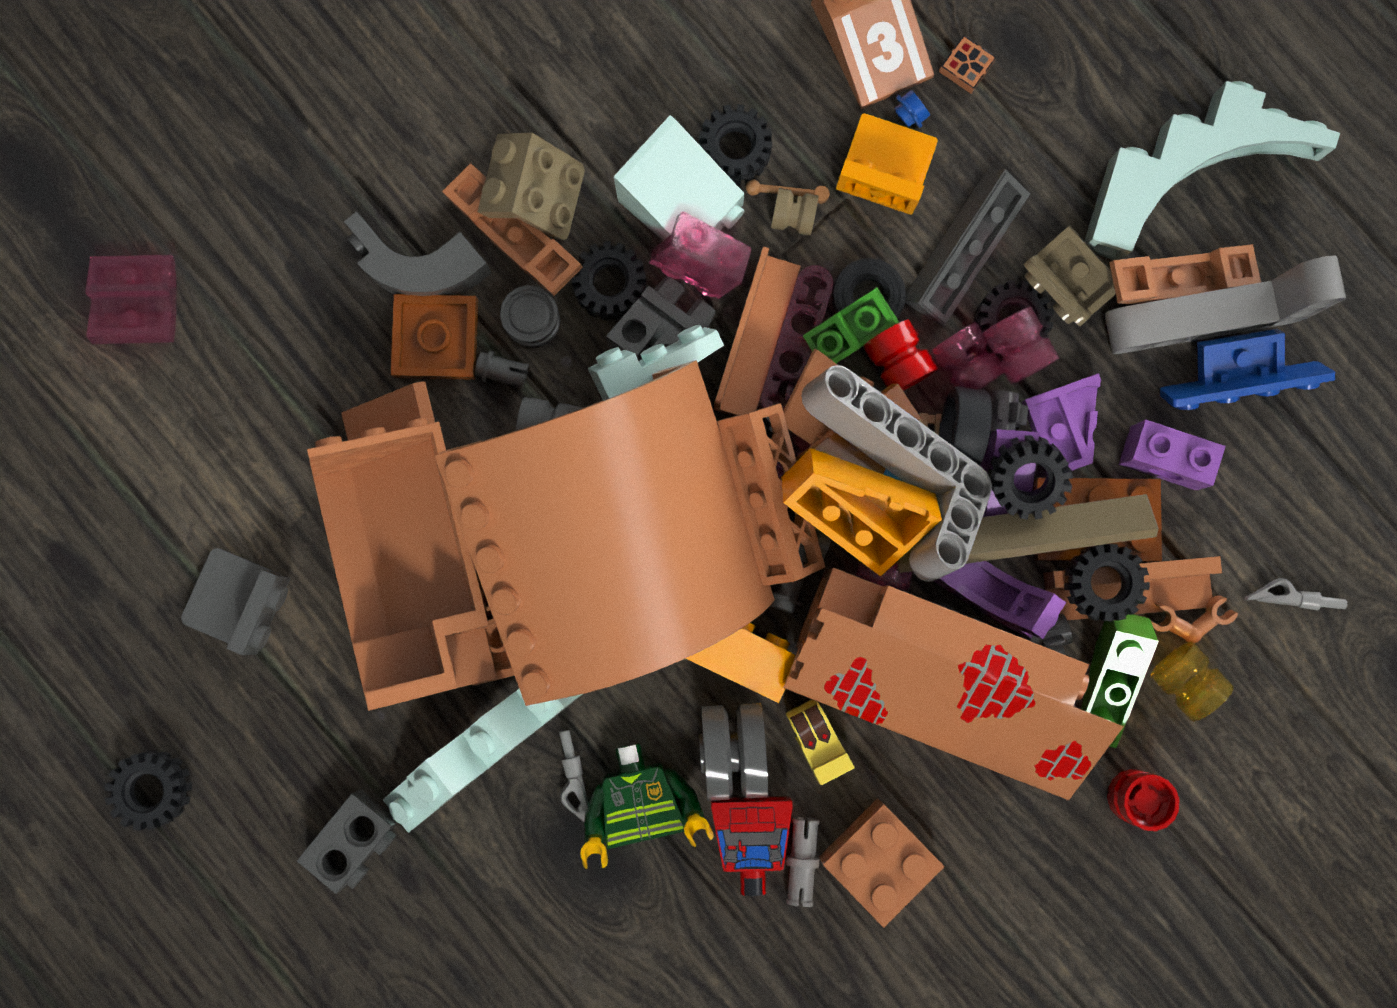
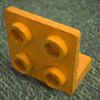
M865 113L862 114L836 190L912 215L924 189L923 183L938 142L937 138Z

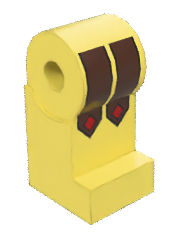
M812 699L785 713L797 736L795 738L820 785L855 768L818 701Z

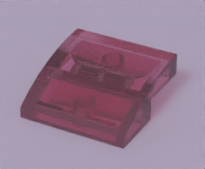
M172 255L90 257L85 293L92 300L86 335L92 344L174 342L176 327V269L174 257Z

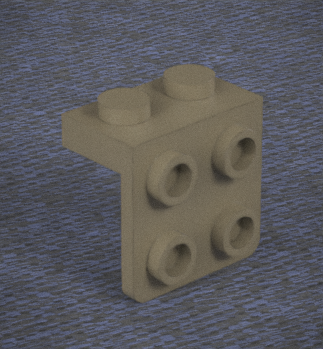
M534 133L497 134L477 212L488 218H518L557 240H565L569 236L585 172L584 166L578 160Z
M1068 226L1043 250L1023 264L1028 270L1024 275L1027 281L1039 293L1046 290L1056 301L1052 306L1053 309L1067 324H1071L1074 321L1079 326L1083 325L1092 314L1116 294L1111 269L1071 226Z

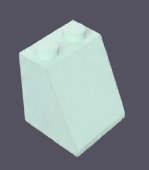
M671 115L614 176L618 202L689 264L697 256L703 259L717 243L715 238L717 233L724 226L728 229L733 227L744 213V209L741 208L744 202V192Z

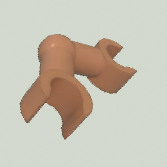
M1221 595L1214 596L1207 602L1206 612L1193 623H1189L1177 617L1175 611L1168 605L1157 602L1154 604L1165 611L1166 617L1161 623H1154L1153 621L1151 623L1157 631H1170L1184 638L1188 643H1197L1216 625L1232 623L1237 618L1238 613L1228 610L1224 615L1218 616L1217 609L1227 598Z

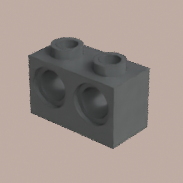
M360 789L349 796L297 862L335 894L347 885L354 889L369 871L365 863L374 852L380 856L396 838L397 835L392 832V829L398 822L393 819L390 812ZM360 816H366L374 823L375 830L372 837H365L359 833L357 820ZM332 850H339L346 856L347 867L345 870H338L332 866L330 862Z

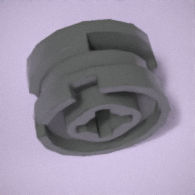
M526 285L514 289L506 296L501 306L500 317L503 327L511 339L522 347L537 348L545 346L554 339L559 331L561 318L556 302L547 291L538 286Z

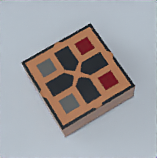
M963 35L941 65L939 72L972 94L997 57Z

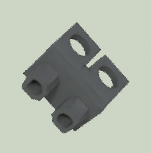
M667 276L654 289L650 286L645 289L641 297L607 334V346L611 349L619 347L620 351H631L636 354L638 361L642 360L640 354L651 345L653 347L658 344H664L667 347L679 341L677 335L680 332L695 325L709 328L715 316V310L703 300L697 299L687 313L683 312L675 304L685 293V288L671 276Z

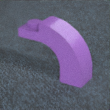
M987 561L965 564L964 567L934 581L973 608L1029 638L1036 636L1043 639L1047 632L1056 624L1058 615L1066 604L1056 594L1019 581Z

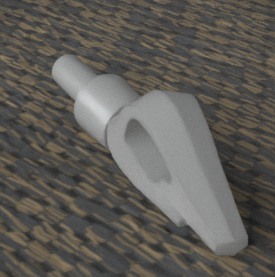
M1284 578L1275 579L1245 597V601L1257 600L1258 602L1291 605L1317 611L1320 607L1347 608L1346 599L1322 597L1320 592H1298L1291 582ZM1281 585L1284 590V594L1273 595L1268 592L1270 588Z
M565 730L559 733L565 758L561 761L568 782L560 792V800L569 811L584 822L588 800L582 777L580 755L575 756L570 730ZM574 792L580 801L579 809L573 807L567 798L569 793Z

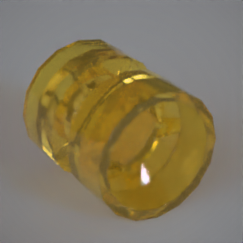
M1189 641L1162 659L1151 672V678L1166 694H1175V704L1190 721L1195 722L1219 708L1232 694L1234 687L1218 668H1208L1209 658L1193 641Z

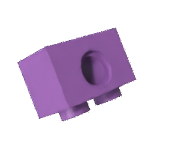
M1145 419L1130 427L1119 465L1193 490H1200L1214 485L1226 446Z

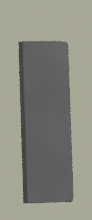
M988 169L984 173L906 293L905 302L940 326H945L1030 195L1006 169Z

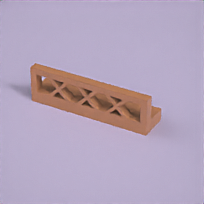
M781 403L717 421L762 586L795 582L825 568L815 527L796 512L794 522H792L788 515V506L783 503L782 481L778 478L776 471L777 461L782 464L784 474L797 461ZM768 416L773 431L772 439L767 436L762 419ZM800 543L804 546L808 563L803 566L798 551Z

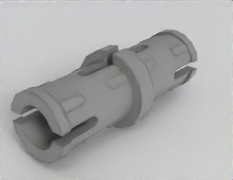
M793 817L791 854L787 855L786 865L790 866L786 903L798 906L799 891L802 888V906L811 907L814 902V872L816 868H819L820 861L816 857L820 820L807 818L806 835H804L805 820H803V817Z

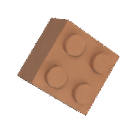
M878 798L819 856L824 867L883 928L945 867Z

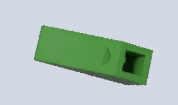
M1128 614L1126 619L1120 621H1104L1095 645L1089 672V684L1084 694L1081 710L1124 726L1110 747L1117 748L1158 644L1150 618Z

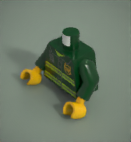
M640 743L615 748L620 772L605 775L603 784L598 785L593 790L585 812V844L581 848L580 854L585 869L588 868V857L595 853L601 855L602 868H604L608 864L606 847L611 849L684 832L690 844L696 847L693 835L697 830L705 829L710 840L713 839L714 835L709 823L703 818L704 814L695 790L676 770L664 769L662 763L644 766Z

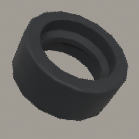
M963 387L952 388L946 398L939 427V436L978 465L981 464L984 458L991 429L992 403L987 391Z

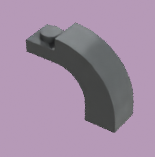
M357 211L344 221L353 232L347 239L364 257L357 264L375 283L392 294L414 296L460 295L472 289L492 273L487 263L461 232L433 253L419 257H409L390 250Z

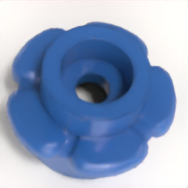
M912 90L902 97L898 94L896 99L900 104L894 108L897 115L908 128L914 123L918 128H921L922 122L930 116L924 104Z

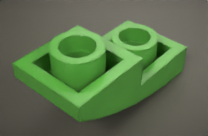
M876 287L804 334L803 337L812 351L817 349L833 362L838 363L860 349L881 332L899 323V321Z

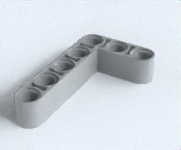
M1325 256L1300 263L1272 281L1125 306L1108 311L1104 316L1112 354H1123L1299 322L1345 300L1346 294L1337 256Z
M834 365L809 382L803 388L801 397L805 409L812 416L902 481L936 494L942 520L912 547L909 561L914 574L925 582H933L964 567L968 561L991 495L992 484L987 472L848 368Z

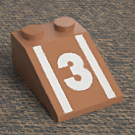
M911 0L811 1L814 12L860 109L934 77Z

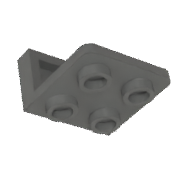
M213 549L208 555L181 616L182 623L228 643L226 649L240 655H257L258 651L265 646L270 636L271 627L269 626L276 611L280 610L288 594L287 585L291 578L226 550Z

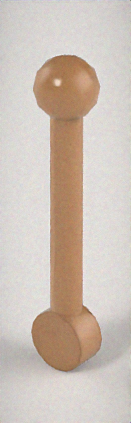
M755 179L748 181L745 186L747 193L752 196L759 194V192L778 194L779 188L791 190L794 196H803L806 193L819 195V204L825 203L830 195L828 188L825 186H818L815 190L764 185Z

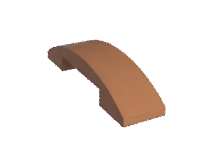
M470 163L442 191L443 194L511 261L548 293L555 296L583 266L554 239L551 240L542 231L518 218H488L478 213L482 188L486 177Z
M1253 244L1218 248L1205 254L1153 260L1146 256L1109 262L1117 302L1122 304H1142L1261 282Z

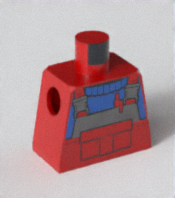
M790 796L730 797L729 800L711 801V810L723 871L740 872L741 895H765V871H781L784 869L792 814V800Z

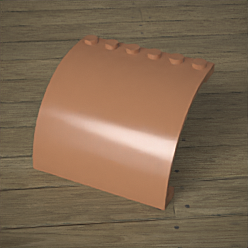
M697 360L657 371L652 374L654 380L585 408L495 438L442 451L434 456L526 706L603 689L674 664L734 634L761 615L775 600L771 586H762L721 433Z

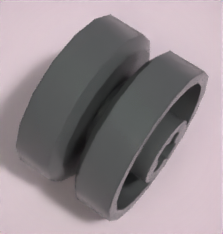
M761 703L738 705L736 709V731H729L728 712L723 705L701 706L703 734H699L701 773H706L707 801L729 800L733 793L732 772H739L740 788L745 798L768 797L766 743Z

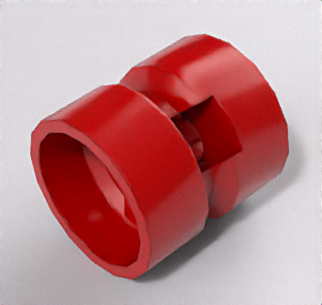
M909 319L886 329L863 346L872 363L876 366L885 367L880 377L886 388L891 384H899L901 389L905 391L938 370L928 350L916 348L919 342L918 333Z
M1129 769L1120 772L1114 777L1108 787L1107 800L1112 812L1119 819L1143 830L1158 831L1167 828L1175 820L1179 812L1180 799L1177 790L1168 780L1161 776L1142 770Z

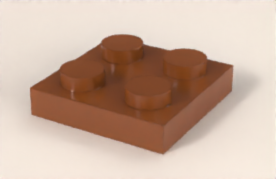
M394 294L391 376L393 378L476 380L478 298L476 296L460 295L414 296Z

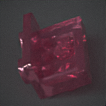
M681 212L676 218L671 235L653 249L649 263L660 268L666 276L681 279L697 287V290L703 295L719 299L742 283L751 254V247L692 215Z

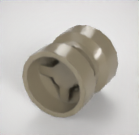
M779 188L771 228L783 231L788 226H791L799 234L811 236L819 195L806 193L803 196L794 197L791 190Z

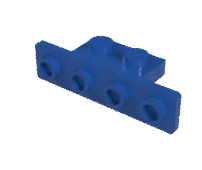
M1272 329L1197 342L1198 381L1161 387L1160 397L1176 409L1192 410L1198 408L1200 403L1205 402L1233 403L1238 401L1241 396L1252 394L1274 396L1279 394L1282 389L1293 387L1305 390L1315 389L1320 386V383L1334 381L1335 371L1318 361L1285 366V333L1279 329Z

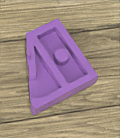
M1099 373L1021 402L1022 405L1028 406L1027 419L1032 432H1040V437L1047 439L1050 444L1053 443L1069 463L1068 466L1071 471L1093 463L1095 446L1093 431L1097 425L1098 411H1095L1097 388L1100 387L1101 383Z

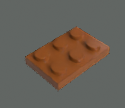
M1046 478L1034 479V490L1041 487ZM1069 479L1072 489L1071 493L1064 492L1067 501L1063 506L1147 494L1159 528L1157 537L1110 544H1118V547L1131 549L1130 554L1138 555L1143 560L1142 562L1162 561L1161 479ZM1059 502L1054 504V507L1062 506ZM1088 547L1034 554V561H1071L1074 556L1081 554V550Z

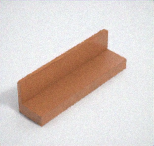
M764 246L714 403L715 411L731 416L750 413L757 409L801 267L800 265L768 256L769 248Z
M1220 556L1141 563V568H1147L1149 575L1144 576V582H1150L1149 590H1144L1143 596L1147 597L1144 604L1136 606L1139 610L1135 614L1165 612L1154 604L1157 602L1168 605L1174 611L1205 608L1207 602L1212 598L1210 574L1222 573ZM1100 567L1092 575V589L1098 597L1106 600L1111 599L1120 591L1121 577L1112 567ZM1066 570L1043 573L1045 591L1056 594L1066 602L1059 614H1064L1067 620L1089 619L1087 615L1076 611L1077 606L1070 604L1067 598L1071 595L1069 590H1064V583H1068L1069 577L1065 576Z

